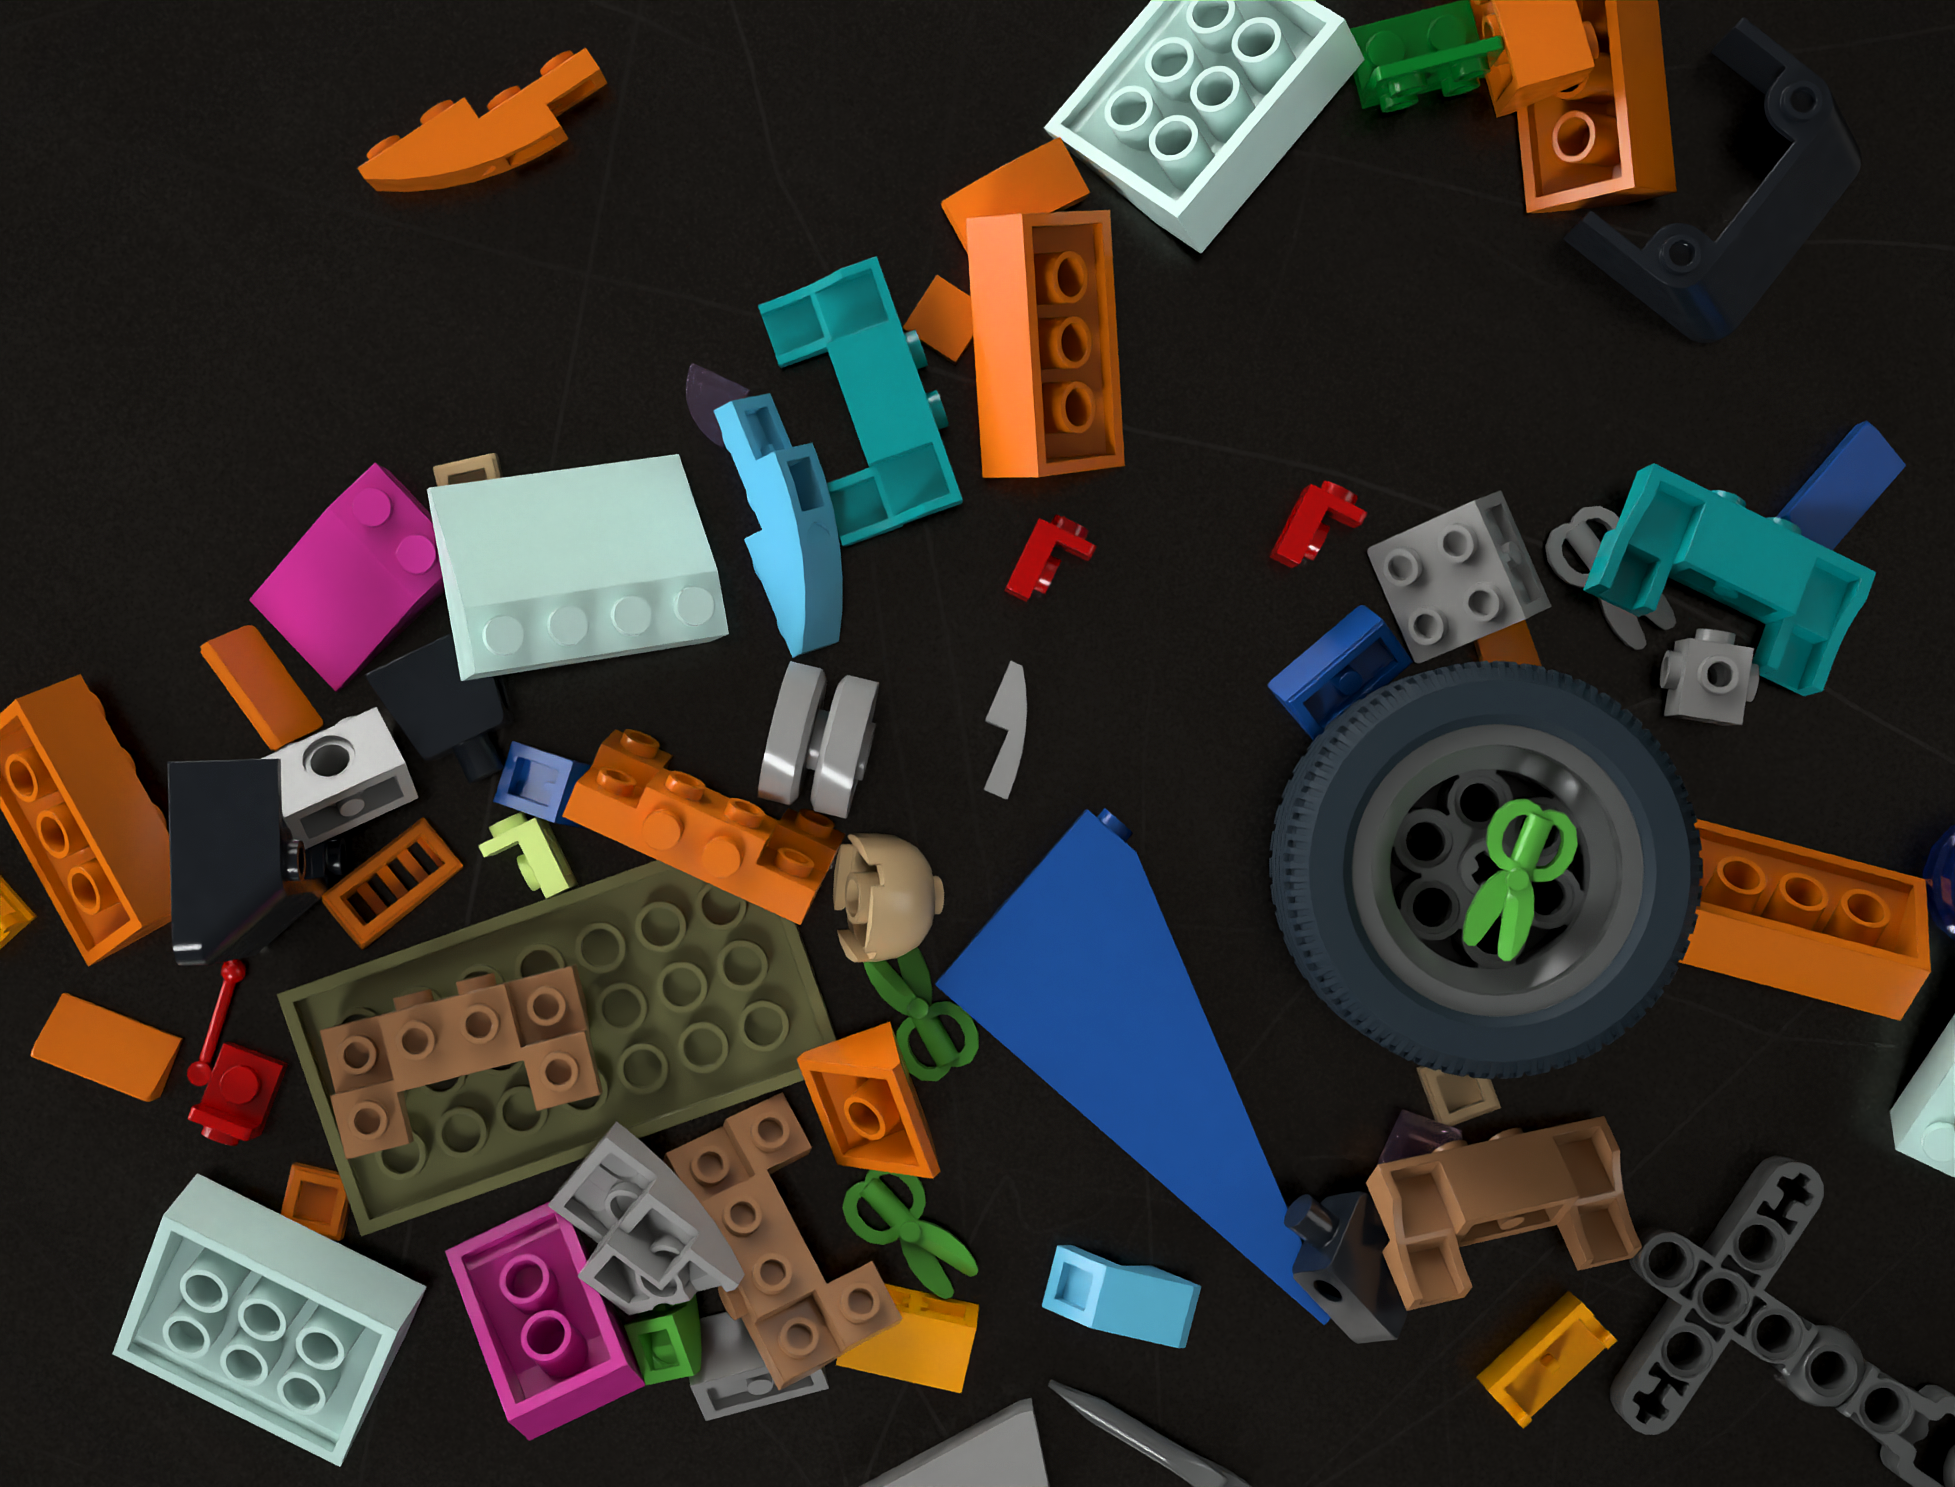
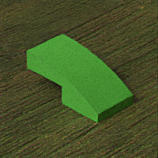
M696 1294L690 1301L674 1305L667 1303L658 1304L653 1310L638 1313L639 1317L624 1325L645 1385L689 1377L701 1371V1327Z

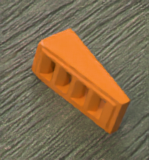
M422 817L321 895L322 902L363 951L463 868V864L427 820ZM416 842L438 867L431 875L426 873L408 851V848ZM396 858L418 884L410 891L404 887L388 867ZM376 875L397 900L390 907L384 904L368 884ZM356 892L376 916L368 924L347 900Z

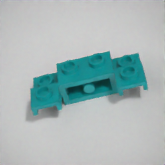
M877 256L841 268L806 287L758 305L780 368L826 352L829 353L869 468L827 483L834 509L837 531L843 547L903 527V524L963 503L958 484L938 431L949 426L943 404L937 390L928 393L924 391L917 370L928 366L920 339L916 329L906 333L903 332Z

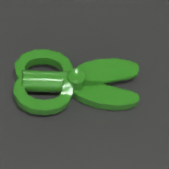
M1527 798L1508 801L1495 812L1488 826L1486 845L1490 858L1502 870L1492 875L1477 891L1467 910L1463 925L1464 942L1468 946H1475L1482 940L1502 912L1498 939V956L1503 961H1511L1519 953L1528 937L1534 917L1535 899L1531 881L1547 882L1562 875L1573 861L1578 845L1576 828L1564 812L1552 809L1542 811L1539 805ZM1527 815L1509 857L1503 852V834L1509 822L1516 816ZM1555 825L1560 830L1561 838L1558 852L1548 864L1536 866L1551 828Z
M918 947L897 958L902 977L886 960L863 962L868 978L881 998L895 1010L908 1016L898 1028L896 1039L910 1074L921 1081H938L948 1074L951 1067H961L971 1063L979 1049V1031L974 1020L959 1005L951 1001L932 1003L933 988L930 971ZM938 1015H949L960 1025L965 1035V1046L960 1053H958ZM915 1028L936 1064L935 1067H926L913 1054L909 1041L910 1034Z
M869 1170L866 1173L865 1181L857 1182L846 1191L842 1207L846 1222L856 1235L869 1243L885 1245L896 1241L900 1237L902 1251L907 1263L921 1283L937 1296L943 1299L951 1298L954 1294V1289L936 1256L970 1277L978 1273L979 1267L976 1260L965 1244L950 1231L935 1223L919 1219L926 1205L925 1189L918 1176ZM891 1174L899 1177L907 1184L913 1197V1202L909 1209L880 1180L881 1176ZM862 1197L890 1228L880 1231L866 1225L859 1216L856 1207L859 1198Z

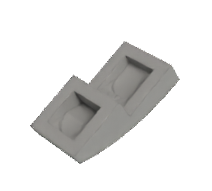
M1010 661L985 720L987 723L1008 731L983 789L1004 799H1008L1018 771L1027 717L1026 684L1023 666Z

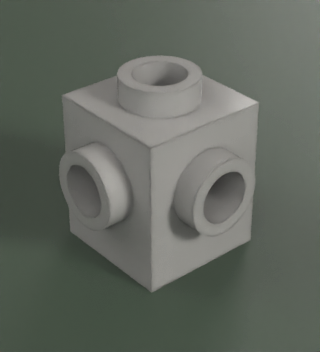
M1697 629L1695 639L1687 638L1675 641L1674 651L1667 650L1664 655L1660 672L1661 688L1668 689L1664 716L1723 726L1742 725L1746 701H1753L1759 683V666L1752 663L1754 648L1734 645L1736 636L1734 633L1711 629ZM1708 670L1711 673V683L1707 677Z

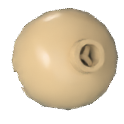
M880 833L850 834L847 837L852 844H841L834 870V910H842L846 907L849 929L837 930L840 944L846 957L854 963L879 962L898 958L921 944L932 926L934 914L942 912L944 905L942 881L939 876L932 875L927 859L911 843L895 835Z

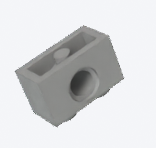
M377 707L357 716L344 718L333 727L299 742L286 744L275 753L261 758L281 759L282 817L287 827L291 830L293 840H302L305 850L419 798L407 765Z

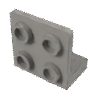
M1502 491L1469 502L1377 543L1367 550L1374 571L1410 654L1416 663L1432 659L1552 607Z

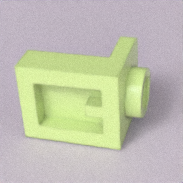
M519 812L490 826L489 830L493 839L479 845L483 856L489 857L519 844L524 853L517 857L519 869L530 889L536 891L541 888L545 898L559 895L578 885L547 820L537 817L528 821L525 813Z

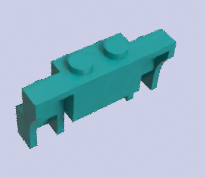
M1655 463L1638 470L1616 528L1604 534L1583 591L1640 617L1656 610L1669 577L1766 624L1752 661L1753 664H1758L1760 676L1802 696L1822 692L1841 642L1857 613L1867 600L1876 572L1802 536V530L1790 521L1776 517L1765 518L1747 509L1746 502L1735 494L1721 490L1710 491Z

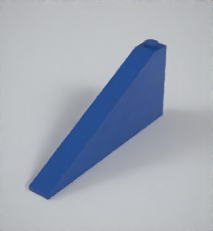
M1105 808L1097 817L1085 809L938 977L935 985L1318 1321L1325 1325L1330 1320L1329 1315L1293 1278L1292 1267L1302 1242L1300 1237L1284 1224V1218L1288 1210L1137 852L1126 843L1133 832Z

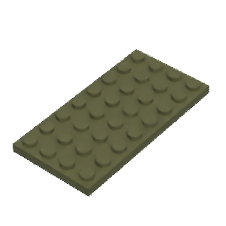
M659 860L277 994L361 1236L585 1158L616 1121L639 1139L803 1081L804 1077L797 1058L805 1051L838 1040L797 923ZM577 965L586 1000L590 1036L603 1093L536 1111L524 1060L404 1091L414 1138L413 1142L346 1160L330 1098L331 1095L336 1093L320 1030L395 1011L393 998L431 989L434 1000L457 995L459 993L456 982L494 972L496 983L500 984Z

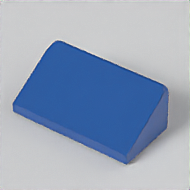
M1867 420L1852 428L1776 518L1796 524L1802 530V536L1833 550L1903 470L1906 464L1876 427Z
M1360 605L1268 683V687L1314 741L1319 734L1322 735L1325 732L1324 728L1332 720L1344 713L1345 709L1359 699H1364L1367 694L1382 686H1386L1412 664L1413 661L1383 619L1365 605Z

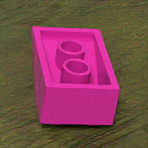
M374 463L322 513L249 601L333 690L339 692L445 592L432 515L390 470Z
M550 1201L445 1251L507 1420L529 1441L645 1386L633 1349L613 1303L577 1277L590 1258L578 1228L548 1206Z

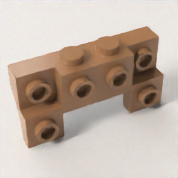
M577 965L500 984L496 983L494 972L456 982L459 993L457 995L434 1000L431 989L393 998L395 1011L320 1030L336 1093L331 1095L330 1098L346 1160L413 1142L414 1138L404 1091L524 1060L536 1111L603 1093L590 1036L586 1000Z
M783 1092L727 1118L722 1127L667 1152L663 1160L695 1195L733 1250L745 1275L735 1290L725 1292L723 1287L719 1286L718 1292L730 1317L733 1320L742 1318L779 1391L815 1373L828 1363L869 1339L898 1325L903 1319L872 1261L829 1283H826L770 1177V1174L809 1155L812 1149Z
M1605 1116L1524 1133L1521 1128H1512L1496 1134L1489 1141L1468 1145L1465 1140L1452 1141L1438 1147L1429 1154L1378 1164L1366 1182L1390 1239L1382 1253L1407 1311L1464 1298L1473 1286L1460 1254L1459 1247L1557 1225L1578 1271L1634 1258L1642 1248L1624 1196L1620 1148Z

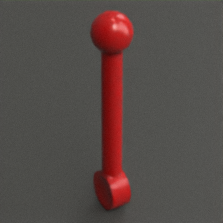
M239 959L226 961L221 967V975L224 981L199 1060L192 1063L187 1070L188 1080L195 1086L208 1084L214 1069L211 1061L236 983L240 982L246 975V967Z

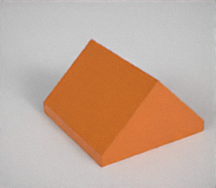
M890 1022L805 1051L797 1058L837 1165L932 1179L941 1171L928 1122Z

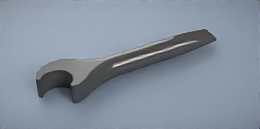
M1050 1380L1048 1386L1064 1398L1088 1421L1165 1466L1192 1486L1252 1487L1230 1470L1183 1448L1108 1402Z

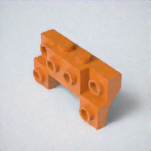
M615 729L601 743L592 766L576 782L562 817L794 923L802 924L846 835L833 829L835 824L832 820L813 810L800 809L799 812L788 808L779 821L766 815L761 808L753 803L739 798L726 797L707 788L702 781L680 771H669L667 769L673 755L660 750V743L643 732L626 729L623 733Z

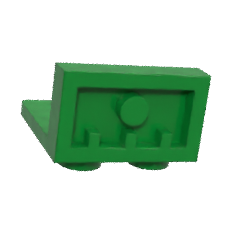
M1460 0L1350 29L1365 59L1353 73L1362 109L1380 104L1382 112H1393L1410 107L1419 102L1418 94L1442 89L1443 96L1449 97L1478 88L1481 85L1479 79L1484 78L1491 71V67L1505 49L1501 35L1480 40L1470 0Z

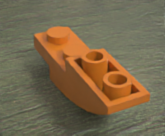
M587 48L582 49L575 55L570 50L565 51L549 60L540 70L542 77L521 90L519 86H513L496 95L487 105L489 112L480 118L465 97L455 104L452 100L438 103L423 114L420 118L422 124L420 127L402 139L399 135H393L372 147L367 153L369 160L357 169L376 191L389 192L444 189L476 182L509 171L567 141L569 138L556 117L606 85L607 81Z

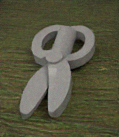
M1601 506L1581 508L1572 517L1570 524H1563L1550 532L1545 545L1547 561L1554 573L1568 585L1584 588L1589 573L1581 574L1569 566L1562 553L1564 539L1566 538L1591 571L1601 542L1586 522L1596 521L1604 525L1608 531L1615 529L1619 517L1614 512ZM1661 594L1656 610L1645 616L1657 626L1667 630L1674 627L1676 619L1666 597ZM1598 598L1602 614L1613 633L1635 651L1643 649L1646 646V640L1637 617Z

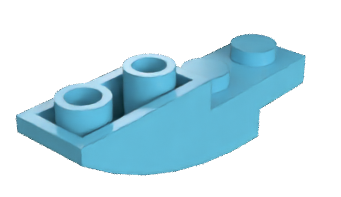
M770 393L730 401L713 411L721 428L724 444L733 457L746 489L748 503L755 512L762 528L761 531L744 540L753 560L755 573L763 584L776 616L778 629L787 643L792 658L839 642L843 604L840 542L829 490L813 442L792 447Z

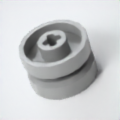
M790 661L779 692L767 739L758 785V798L791 805L800 796L808 769L815 770L810 800L814 811L847 818L858 780H863L876 728V723H872L878 696L879 682L846 675L838 683L829 712L822 710L827 686V679L823 669Z

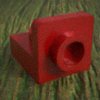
M1324 481L1321 488L1313 484L1305 487L1269 557L1290 568L1299 565L1303 557L1313 561L1330 529V526L1321 522L1324 515L1351 528L1362 525L1367 512L1355 506L1358 496L1329 481Z
M1056 514L1051 523L1039 518L1004 591L1025 602L1030 598L1033 589L1045 594L1061 562L1060 559L1050 555L1054 546L1089 561L1097 547L1085 540L1089 530L1074 521Z
M231 1041L223 1043L201 1103L192 1106L187 1119L203 1125L201 1131L203 1136L225 1145L238 1146L240 1140L249 1141L260 1136L288 1063Z

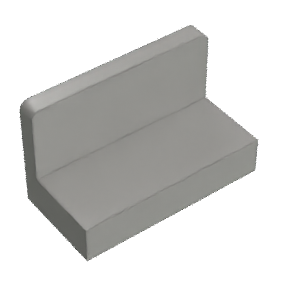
M727 1311L700 1318L701 1371L693 1376H689V1381L705 1421L829 1389L826 1368L824 1366L815 1373L779 1391L742 1318L733 1320Z

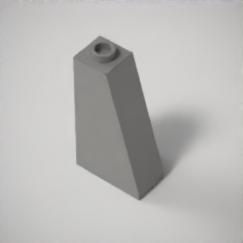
M1032 1398L1013 1403L859 1487H1050Z

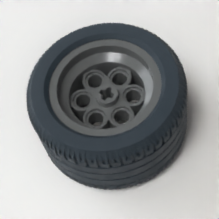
M1488 661L1468 662L1461 665L1456 664L1405 677L1367 694L1364 699H1359L1345 709L1341 716L1338 715L1324 728L1325 732L1322 735L1319 734L1307 748L1308 753L1306 756L1301 757L1292 772L1294 774L1292 780L1287 782L1282 794L1283 803L1278 805L1274 824L1277 825L1275 831H1272L1270 850H1273L1272 858H1269V877L1273 878V884L1270 885L1273 904L1277 908L1275 915L1279 929L1284 933L1283 939L1290 955L1295 958L1294 963L1303 977L1309 981L1310 987L1320 999L1325 1001L1327 1006L1341 1019H1344L1347 1024L1382 1047L1389 1049V1051L1408 1061L1412 1060L1418 1065L1435 1071L1439 1069L1447 1074L1462 1077L1469 1075L1471 1078L1493 1079L1495 1076L1500 1079L1520 1078L1523 1076V1073L1532 1076L1549 1072L1552 1066L1555 1069L1563 1068L1576 1063L1577 1057L1585 1059L1600 1051L1603 1043L1610 1045L1625 1034L1624 1028H1632L1646 1014L1645 1009L1647 1007L1652 1008L1664 993L1662 988L1664 985L1670 984L1679 969L1677 966L1678 961H1683L1690 944L1688 940L1689 934L1694 933L1698 914L1695 911L1696 906H1700L1702 886H1699V879L1703 878V858L1699 857V851L1702 850L1699 829H1695L1694 826L1697 823L1692 802H1687L1686 799L1689 796L1681 776L1675 775L1674 772L1677 769L1667 752L1659 750L1661 744L1648 729L1641 728L1643 724L1628 709L1621 710V704L1606 693L1598 694L1597 688L1580 679L1574 681L1570 675L1553 669L1546 671L1544 667L1526 663L1518 665L1516 662L1493 661L1489 663ZM1472 784L1484 787L1490 797V808L1487 814L1477 821L1468 819L1462 813L1460 807V797L1463 791ZM1527 798L1539 805L1542 811L1552 809L1564 812L1576 828L1578 845L1571 864L1562 875L1552 880L1557 893L1555 903L1546 912L1537 913L1534 911L1528 937L1519 953L1511 961H1503L1498 956V946L1494 950L1487 952L1481 951L1477 945L1468 946L1463 940V925L1472 900L1477 891L1486 882V880L1481 879L1474 881L1472 874L1479 868L1478 862L1475 860L1478 853L1484 857H1490L1486 845L1488 826L1495 812L1508 801ZM1527 815L1516 816L1509 822L1503 834V852L1509 857L1521 831L1522 821ZM1426 822L1435 830L1438 842L1432 855L1426 859L1418 860L1407 849L1406 838L1414 825ZM1555 825L1551 828L1536 866L1548 864L1558 852L1561 838L1560 830ZM1496 866L1494 868V873L1502 869ZM1434 888L1441 894L1444 900V910L1442 916L1436 922L1423 925L1416 919L1413 913V903L1415 897L1422 890ZM1501 912L1500 915L1498 916V919L1500 920V922H1501V919H1502V912Z

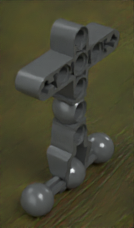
M1774 1155L1764 1159L1754 1169L1702 1248L1663 1225H1649L1641 1228L1636 1233L1642 1248L1634 1258L1628 1259L1631 1267L1641 1278L1666 1294L1668 1299L1615 1376L1610 1387V1400L1614 1410L1634 1430L1645 1435H1657L1667 1431L1677 1421L1732 1339L1781 1372L1788 1388L1801 1401L1813 1406H1832L1871 1433L1875 1440L1882 1444L1880 1457L1883 1464L1913 1487H1955V1444L1948 1449L1942 1466L1944 1486L1915 1467L1913 1463L1917 1452L1913 1444L1927 1436L1929 1421H1937L1946 1413L1955 1416V1395L1938 1385H1925L1919 1391L1910 1386L1903 1385L1865 1360L1857 1342L1847 1332L1831 1325H1814L1764 1291L1819 1209L1824 1198V1185L1821 1177L1811 1166L1785 1155ZM1782 1176L1791 1179V1183L1798 1188L1792 1198L1783 1195V1191L1777 1187V1183ZM1761 1204L1782 1216L1778 1223L1757 1211ZM1761 1225L1764 1231L1762 1248L1755 1254L1743 1256L1739 1250V1237L1741 1233L1749 1226ZM1662 1242H1672L1676 1249L1674 1264L1664 1272H1652L1649 1266L1651 1250ZM1717 1278H1726L1729 1285L1727 1300L1719 1307L1705 1308L1703 1303L1705 1286ZM1780 1315L1782 1320L1780 1336L1772 1343L1759 1344L1757 1340L1759 1323L1767 1316ZM1680 1332H1691L1694 1338V1347L1691 1354L1683 1360L1670 1361L1667 1357L1669 1340ZM1833 1351L1835 1356L1833 1372L1825 1379L1813 1380L1811 1376L1813 1359L1820 1353ZM1654 1363L1671 1377H1674L1670 1384L1650 1370ZM1886 1388L1889 1394V1402L1886 1408L1878 1415L1867 1416L1865 1413L1867 1396L1873 1390ZM1639 1390L1645 1394L1651 1393L1656 1399L1655 1404L1650 1409L1642 1405L1638 1406L1633 1401L1635 1394Z

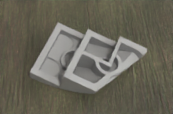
M617 1121L558 1189L548 1204L551 1209L598 1243L577 1277L628 1315L653 1310L656 1305L661 1303L674 1305L690 1301L696 1292L722 1286L725 1292L733 1291L745 1275L730 1245L695 1195L656 1154Z

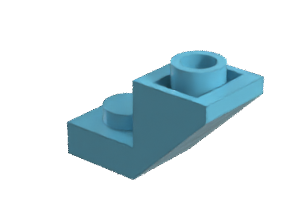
M1057 1245L1042 1307L1092 1329L1175 1348H1186L1201 1286L1152 1265L1121 1266L1073 1245Z

